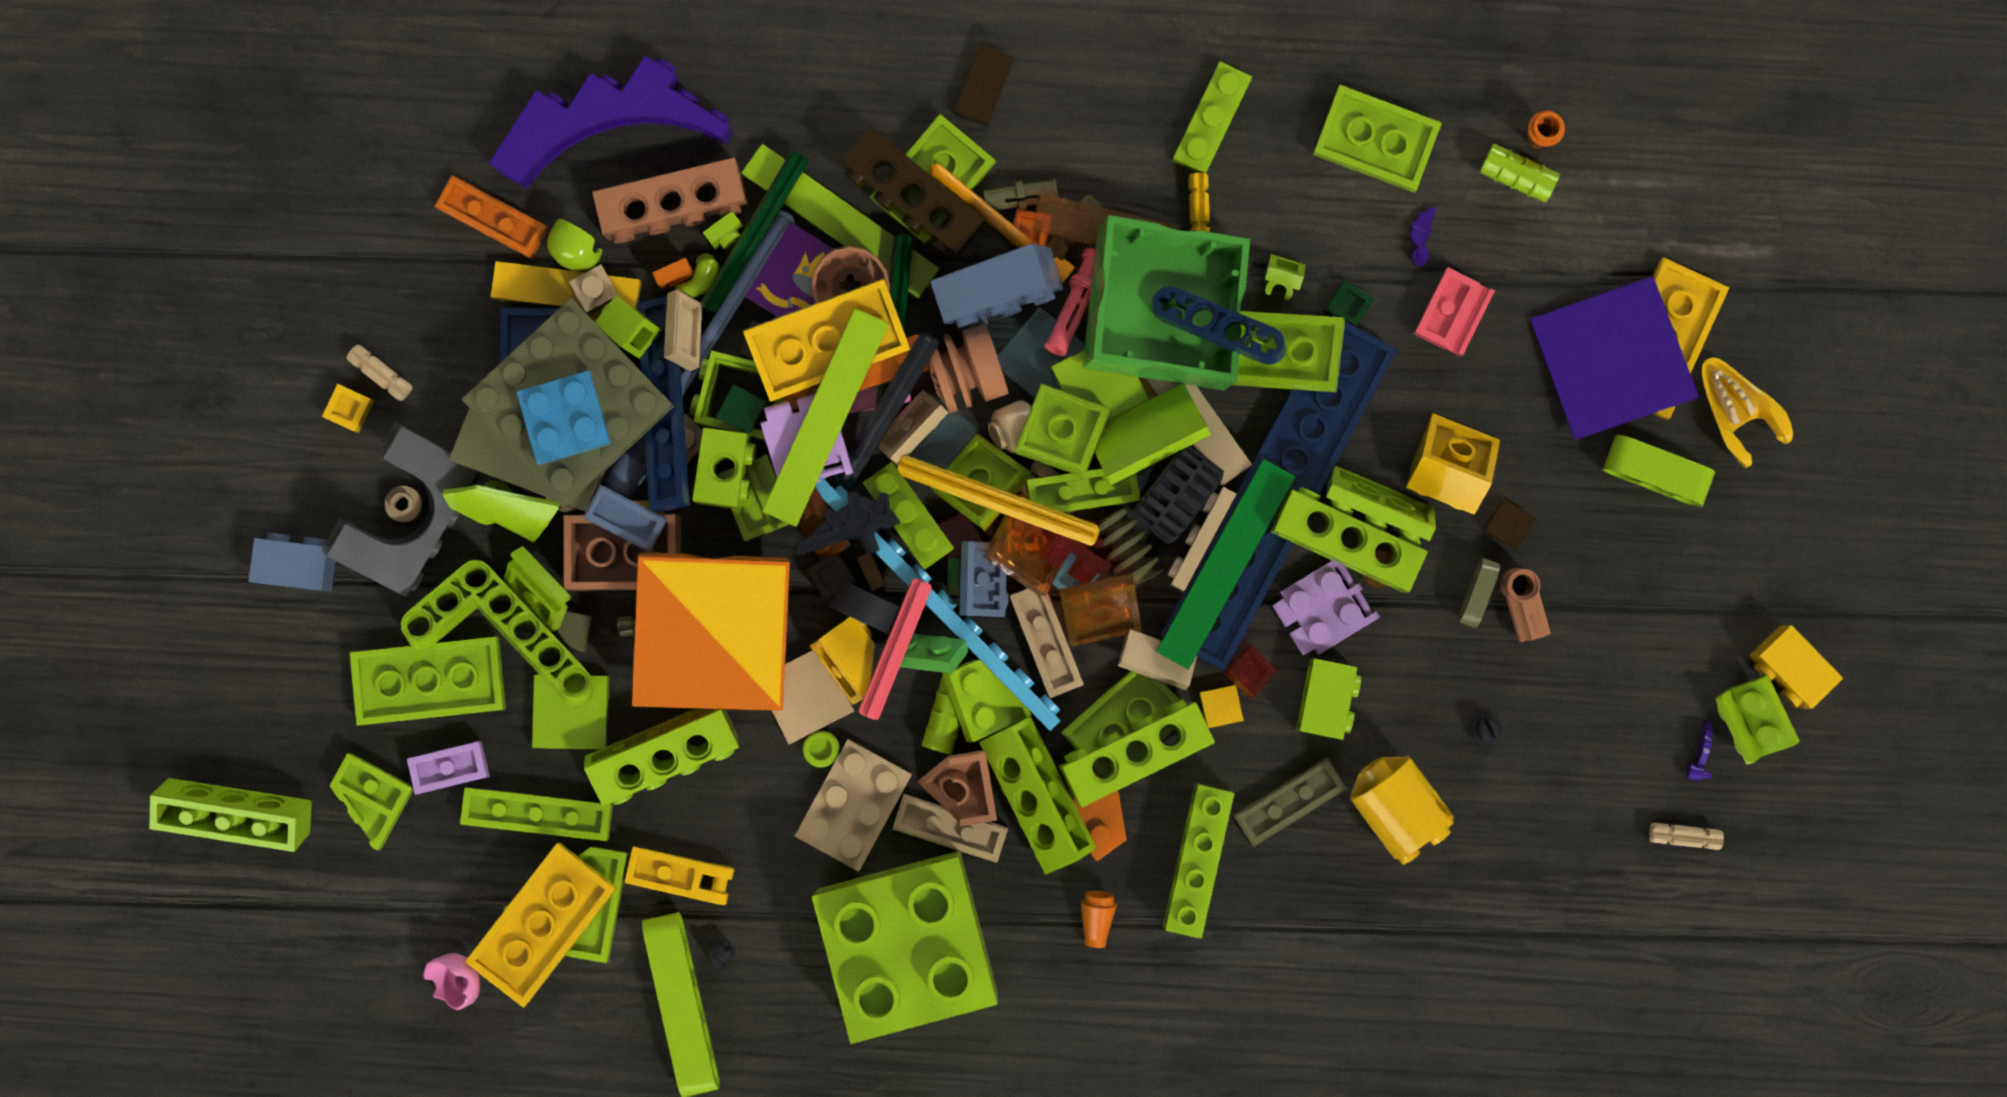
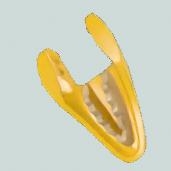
M1709 358L1702 364V379L1714 419L1726 447L1740 465L1744 468L1750 467L1752 465V455L1746 451L1740 440L1733 433L1750 420L1756 418L1765 419L1776 434L1778 441L1784 444L1792 441L1793 429L1789 417L1773 398L1750 383L1719 358Z

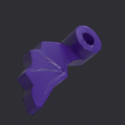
M1436 207L1429 208L1426 213H1419L1417 220L1411 223L1412 231L1409 236L1416 247L1412 254V262L1416 266H1423L1428 260L1429 253L1425 244L1426 239L1431 235V223L1437 209Z
M1704 720L1697 759L1695 764H1688L1685 774L1687 779L1700 781L1702 778L1711 779L1712 772L1704 771L1703 767L1708 759L1712 745L1713 731L1709 721Z

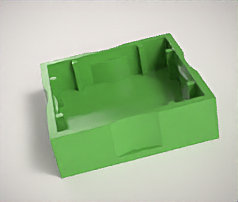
M1108 215L1097 228L1083 369L1178 384L1184 383L1185 385L1223 391L1236 383L1239 365L1238 353L1162 322L1153 309L1152 300L1159 289L1172 286L1240 313L1241 301L1246 290L1250 239L1206 231H1179L1159 223ZM1174 298L1170 303H1162L1166 312L1170 307L1181 310L1183 317L1185 316L1186 310L1179 308ZM1206 310L1199 311L1193 317V324L1199 327L1206 326L1212 321L1213 315ZM1241 324L1229 326L1225 333L1226 338L1233 341L1239 340L1242 333Z

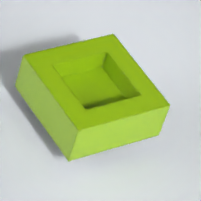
M731 211L705 230L703 234L715 250L721 246L723 249H727L738 241L741 236L739 233L744 230V227L733 211Z

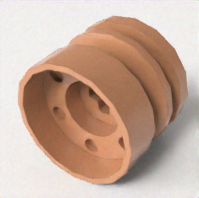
M854 246L835 248L824 255L814 269L811 284L815 303L845 293L846 289L839 287V283L846 281V275L852 274L855 281H860V287L884 278L888 290L890 289L887 271L880 260L866 249Z
M985 321L962 329L964 344L962 347L956 348L949 334L943 335L948 351L939 354L938 349H936L927 365L937 396L945 404L949 414L958 411L953 395L962 393L966 407L969 408L972 407L971 389L978 388L986 402L1009 394Z

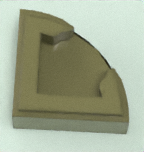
M566 611L561 627L557 629L558 633L570 647L586 652L593 616Z

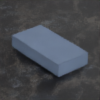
M602 485L599 486L583 516L584 519L648 552L651 551L667 521L666 518Z

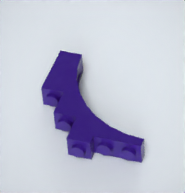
M645 55L622 92L620 91L622 85L611 77L604 74L600 79L590 73L568 109H566L568 103L558 95L549 92L545 96L536 90L489 164L497 172L527 190L541 171L566 149L591 135L616 127L638 124L672 125L702 133L724 145H727L734 133L730 125L727 124L729 118L714 108L707 112L697 105L699 100L682 88L678 93L676 92L681 83L677 75L674 74L676 68L660 57L654 61Z

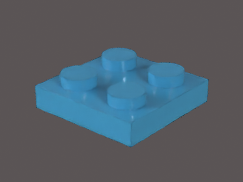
M590 371L517 391L531 446L538 465L611 444L593 376Z

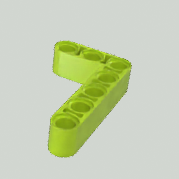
M472 560L462 565L402 617L401 630L408 643L412 647L422 650L436 644L478 608L563 701L569 705L579 706L588 702L592 697L593 686L587 670L483 561ZM481 574L487 577L485 583L480 587H470L468 585L469 579L474 575ZM448 598L458 600L457 606L451 611L445 612L439 609L440 604ZM505 600L511 603L509 610L505 613L498 614L492 611L494 604L498 601ZM420 622L429 624V629L425 634L421 636L411 634L415 624ZM530 626L536 629L533 637L528 640H521L516 637L517 632L522 627ZM554 652L561 656L559 662L554 666L548 667L541 664L542 657L547 653ZM577 678L585 682L584 688L578 693H570L565 689L566 684L572 679Z

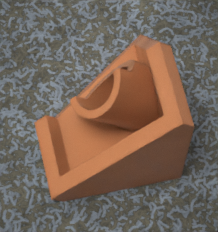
M985 750L948 756L917 781L960 823V826L997 820Z

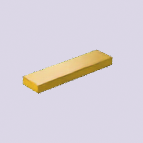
M496 261L491 298L553 307H562L572 298L584 310L569 281L585 272ZM607 275L618 296L637 309L641 280Z

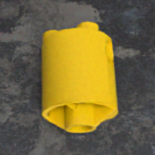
M1409 755L1403 757H1379L1359 772L1350 800L1392 857L1398 859L1402 865L1415 859L1420 854L1419 848L1429 841L1432 845H1436L1450 835L1451 831L1448 828L1454 823L1453 814Z

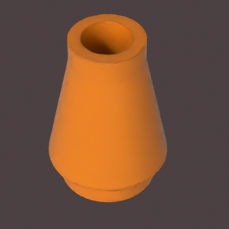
M1549 110L1536 113L1528 125V144L1533 148L1549 147L1557 144L1563 138L1565 132L1562 118L1557 113Z
M1087 891L1085 892L1084 900L1080 902L1085 935L1084 945L1093 948L1106 947L1107 936L1117 904L1114 903V895L1109 892Z

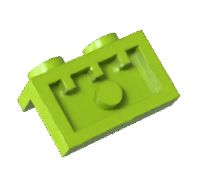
M1768 674L1730 687L1715 698L1718 705V713L1721 719L1726 722L1734 738V746L1737 752L1742 755L1747 765L1756 762L1762 756L1793 747L1800 742Z

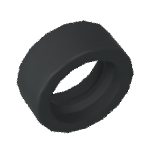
M843 580L840 581L829 605L830 608L887 634H890L900 609L899 606Z

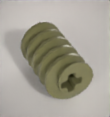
M1131 505L1100 520L1098 525L1100 529L1098 536L1106 535L1099 545L1100 548L1113 549L1106 557L1107 562H1120L1113 570L1114 575H1127L1120 583L1121 588L1134 587L1164 571V569L1154 571L1152 569L1159 560L1158 556L1147 558L1145 556L1152 547L1151 543L1141 545L1138 543L1145 535L1144 530L1132 532V527L1138 521L1134 518H1125L1127 512L1132 508Z

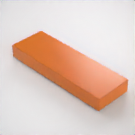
M451 175L434 206L438 210L531 260L549 229L539 221Z

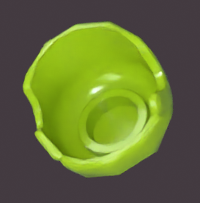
M558 219L548 236L547 248L549 253L559 265L570 270H591L598 264L602 254L601 248L597 252H593L595 240L590 234L566 220Z

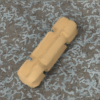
M357 344L349 351L346 357L347 360L355 367L362 368L361 371L383 389H389L388 393L394 398L403 401L410 394L412 385L401 377L397 378V373L377 357H371V353L363 346Z
M1651 823L1649 840L1661 844L1669 842L1672 845L1697 848L1704 846L1707 849L1720 850L1723 846L1724 834L1721 830L1706 828L1704 831L1703 828L1672 824L1669 827L1668 824Z

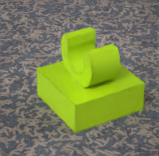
M1271 254L1264 279L1267 280L1266 294L1270 295L1272 288L1280 284L1286 288L1284 300H1290L1293 290H1300L1306 265Z

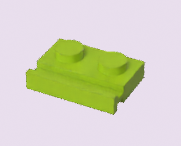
M767 454L755 459L753 466H747L746 480H751L748 502L742 501L741 510L732 509L744 542H749L789 525L762 512L777 479ZM735 467L719 473V478H730L735 471Z
M522 546L511 552L513 560L508 562L503 582L552 633L561 627L568 607L565 603L570 600L571 596Z

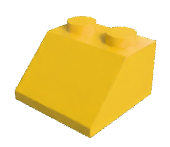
M1432 413L1412 462L1406 488L1416 491L1422 496H1428L1446 503L1455 509L1464 510L1475 515L1492 484L1500 440Z

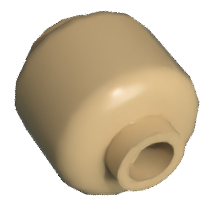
M1015 401L993 412L991 422L988 423V431L994 445L1000 450L1004 449L1008 453H1015V447L1031 410V406L1026 401Z

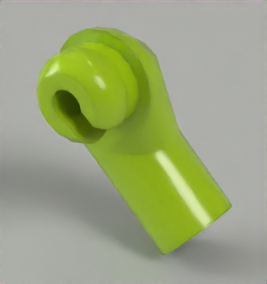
M704 253L697 257V266L693 278L675 285V289L691 298L707 293L719 273V264L715 257L709 253Z

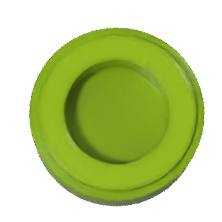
M824 730L813 732L804 741V757L807 762L815 767H827L838 758L840 743L831 732Z

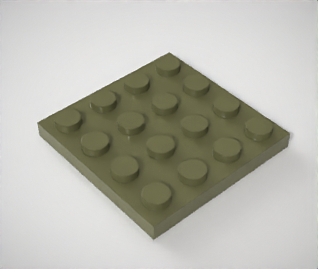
M572 298L462 398L465 404L564 508L575 500L674 407ZM590 371L593 376L611 444L538 465L531 446L517 391Z

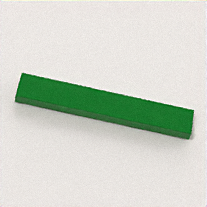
M1262 459L1155 652L1189 670L1296 476Z

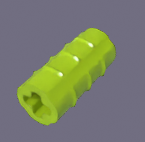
M1494 143L1488 151L1479 173L1494 179L1495 182H1501L1511 187V189H1516L1527 194L1528 197L1531 196L1544 203L1548 201L1560 177V173L1545 167V164L1540 165L1529 160L1528 157L1518 155L1512 152L1511 149H1505Z
M942 675L934 705L931 709L927 727H925L926 732L921 746L952 755L961 725Z

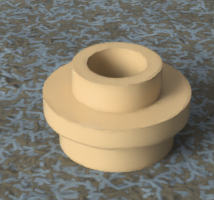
M395 487L386 496V512L395 521L410 522L419 516L422 510V498L411 487ZM405 497L408 500V507L400 511L397 507V502L400 498Z

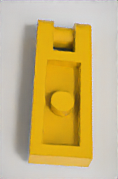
M633 846L624 883L714 904L726 905L729 895L726 893L728 880L733 878L734 868ZM703 874L714 877L711 889L701 887Z

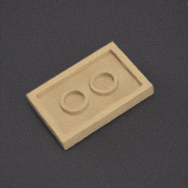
M847 739L795 837L859 872L912 773Z

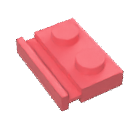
M1447 267L1413 334L1444 350L1447 349L1455 353L1458 357L1463 356L1495 290L1488 289L1480 285L1479 282Z

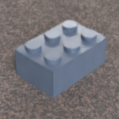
M1034 243L930 281L943 322L945 324L957 325L958 329L984 321L988 324L987 317L1000 315L1003 318L1017 314L1022 311L1020 305L1034 303V305H1041L1056 299L1054 293L1064 290L1051 248Z

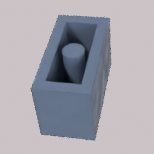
M267 533V540L254 538L248 582L332 592L336 561L327 557L322 551L326 543L325 539L304 537L303 544L289 542L290 535Z

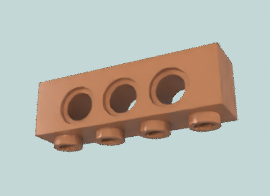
M735 158L592 192L602 234L608 241L613 240L614 243L632 241L635 239V234L649 231L650 235L662 234L670 231L671 225L684 223L685 226L699 225L706 222L705 217L720 214V217L723 218L731 211L735 215H739L742 208L749 207L740 168ZM710 186L716 189V196L712 201L701 202L698 200L699 192L704 187ZM670 195H678L681 197L679 207L673 211L664 210V200ZM637 203L645 205V212L641 218H628V211L632 205Z

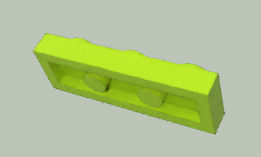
M1221 61L1219 62L1173 157V162L1196 173H1207L1251 82L1252 76Z
M893 462L863 482L875 501H877L879 493L889 495L890 509L901 523L894 528L924 570L954 549L907 481L897 471V467Z
M1103 469L1087 471L1085 478L1070 473L1025 481L1028 500L1063 513L1141 500L1136 473L1113 485H1110Z

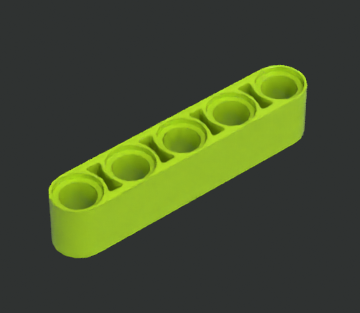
M680 912L643 920L644 941L681 1097H689L718 1090L720 1083L682 916Z

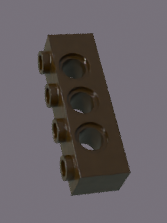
M871 127L842 160L845 169L848 170L845 176L861 189L864 185L869 187L876 193L873 199L889 212L895 208L905 216L901 221L910 230L918 235L921 231L926 233L933 239L930 245L946 258L949 254H952L958 259L985 227V219ZM883 165L891 167L894 170L892 177L887 181L875 179L873 175L878 167ZM907 189H918L922 193L920 201L916 204L905 203L902 200V195ZM944 211L948 213L951 217L950 222L944 227H935L930 222V218L935 212Z

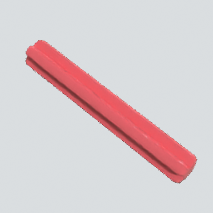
M915 578L910 582L859 708V713L865 717L877 720L881 715L932 589L929 583Z

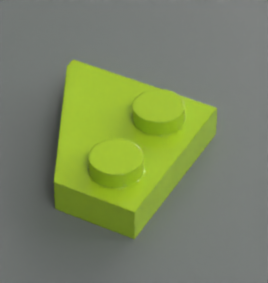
M981 660L966 662L958 666L953 674L942 673L966 742H975L1032 716L1030 710Z
M353 753L346 754L330 784L338 799L347 806L348 813L353 821L360 825L369 838L371 847L377 851L383 848L414 791L412 785Z

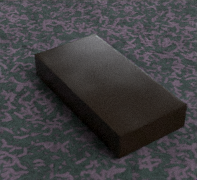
M980 45L954 114L988 127L1014 57Z

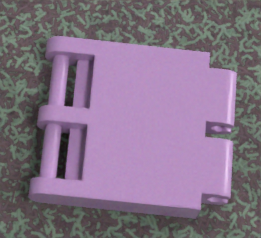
M815 393L796 398L799 407L798 412L793 413L790 401L764 408L767 421H763L760 424L776 477L779 475ZM841 431L825 466L842 461L843 465L823 470L816 484L821 483V479L842 472H845L846 475L853 473Z
M1334 561L1328 562L1279 592L1283 599L1272 605L1285 627L1297 621L1300 627L1289 634L1302 655L1307 654L1313 649L1319 655L1380 618L1377 611L1373 612L1360 592L1363 589L1360 583L1355 584L1346 567ZM1335 567L1338 568L1339 572L1341 573L1347 585L1349 586V589H1347L1344 585L1342 578L1336 572ZM1353 595L1355 596L1358 603L1365 612L1366 617L1363 616L1360 607L1355 603L1354 599L1352 598Z

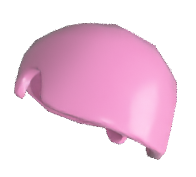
M449 953L428 962L423 976L425 980H432L435 983L433 997L444 1000L450 1008L461 1010L474 1003L478 998L481 981L479 973L465 963L468 957L457 953Z

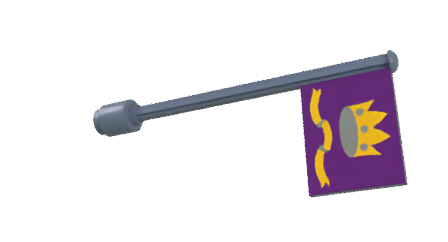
M778 212L777 218L700 340L699 368L692 371L682 368V397L699 372L703 359H707L745 297L777 317L816 304L811 287L814 269L821 258L832 251L833 248L794 225V218L788 212ZM848 274L846 275V281L840 282L839 287L845 288L846 292L856 287H860V281H855L853 275ZM645 434L635 443L632 449L629 448L626 453L605 471L602 486L626 498H633L647 475V466L644 465L646 463Z

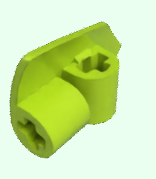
M498 480L489 481L484 486L474 485L463 488L444 489L442 492L449 508L481 524L489 525L496 523L532 542L544 531L560 506L554 500L512 493L508 485Z

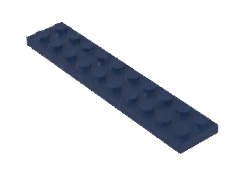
M1345 322L1337 393L1291 390L1190 582L1180 596L1159 635L1161 638L1167 632L1262 459L1296 476L1288 492L1291 490L1298 492L1299 488L1302 487L1319 495L1395 355L1396 348ZM1284 499L1197 654L1198 658L1222 671L1226 670L1293 545V542L1270 532Z

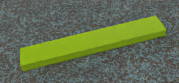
M762 144L741 173L745 178L767 192L784 164L785 159ZM802 172L784 205L842 246L864 248L875 255L886 269L889 278L894 236ZM913 249L908 292L917 299H920L931 284L930 281L940 271V268Z
M856 307L854 308L762 512L797 527L889 326L888 322Z

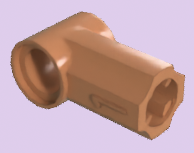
M1511 568L1505 571L1499 582L1500 590L1506 597L1518 642L1535 640L1551 634L1539 593L1540 580L1533 571L1522 568ZM1523 575L1527 581V588L1522 594L1517 595L1512 588V583L1517 576Z

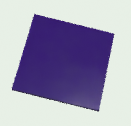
M1653 276L1530 319L1574 440L1699 398Z

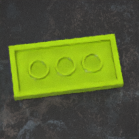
M499 637L436 643L430 648L422 650L412 646L350 652L357 726L506 710Z

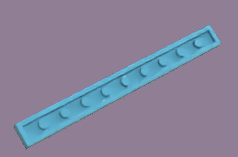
M827 477L822 478L821 483L815 486L824 501L835 512L848 505L847 495L849 493L841 485L834 490L825 480ZM877 533L874 534L880 549L876 554L908 586L913 578L927 583L932 579L917 563L911 568L901 558L906 552L892 537L885 542ZM931 589L925 604L960 639L966 640L967 647L1051 731L1061 721L1056 716L1060 709L1045 694L1039 699L1030 690L1035 683L1020 668L1013 672L1004 663L1009 657L995 642L987 646L978 637L983 630L969 616L962 620L953 611L957 604L943 589L938 594Z

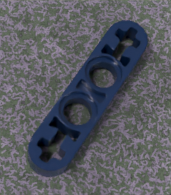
M1163 287L1153 296V309L1159 320L1262 364H1276L1285 356L1287 349L1284 337L1274 327L1177 287ZM1174 298L1177 306L1186 310L1185 316L1183 317L1181 310L1170 307L1166 312L1162 303H1170ZM1202 310L1211 312L1213 317L1208 325L1199 327L1193 324L1192 320L1197 312ZM1233 324L1243 325L1246 328L1244 336L1239 340H1229L1225 336L1229 326ZM1254 331H1256L1255 335L1258 341L1269 343L1271 339H1274L1277 348H1270L1264 353L1261 344L1252 340Z

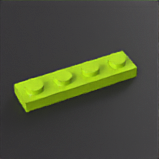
M465 787L460 825L608 841L613 804L610 803L602 806L601 802Z

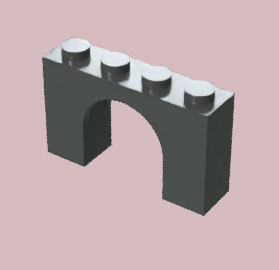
M395 422L377 454L382 459L416 476L424 484L428 495V509L423 522L416 530L404 537L384 539L374 536L340 518L324 544L322 551L327 557L406 597L410 589L414 591L421 583L424 576L422 568L427 559H433L440 550L443 542L440 537L446 526H453L460 513L449 508L442 495L443 490L477 485L479 476L476 474L478 471L450 461L449 458L452 452Z

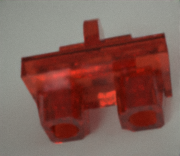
M1087 520V522L1096 524L1098 526L1096 522L1092 520ZM1046 529L1042 533L1048 540L1044 545L1040 558L1060 569L1070 552L1076 555L1077 558L1067 574L1086 586L1093 580L1099 570L1107 574L1112 565L1087 549L1089 545ZM1097 537L1095 544L1091 546L1099 549L1103 544V539Z

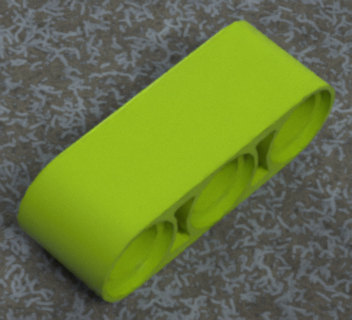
M1615 435L1603 467V471L1610 475L1697 507H1703L1715 475V471L1709 467L1623 435Z

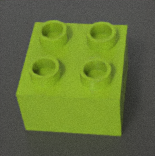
M960 851L819 888L812 895L850 1044L998 1005V991Z

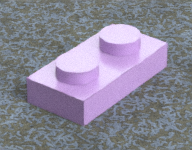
M482 741L407 759L415 795L490 777Z

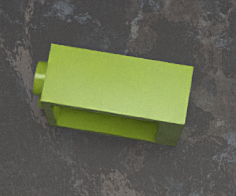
M711 351L709 359L704 358L700 367L699 379L704 381L701 393L694 394L690 415L695 416L693 422L699 426L745 433L722 420L709 416L722 366L760 375L755 361ZM783 397L774 400L773 405L784 402ZM754 428L749 436L752 439L766 442L763 430Z

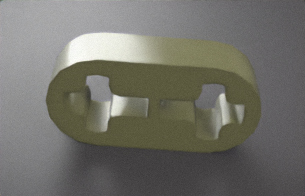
M1483 557L1479 560L1458 615L1459 623L1475 629L1478 627L1500 571L1499 563Z

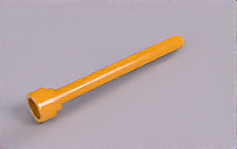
M935 163L930 166L929 173L933 178L976 211L987 223L1017 248L1034 243L942 165ZM1055 256L1054 260L1063 283L1075 266L1065 258L1060 260Z

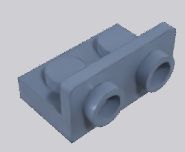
M961 542L959 616L1005 617V609L1009 599L1006 590V572L1009 568L1007 543Z

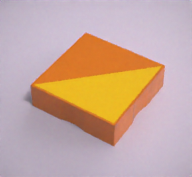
M638 552L632 706L783 711L789 560L780 557L732 556L712 559L692 554Z

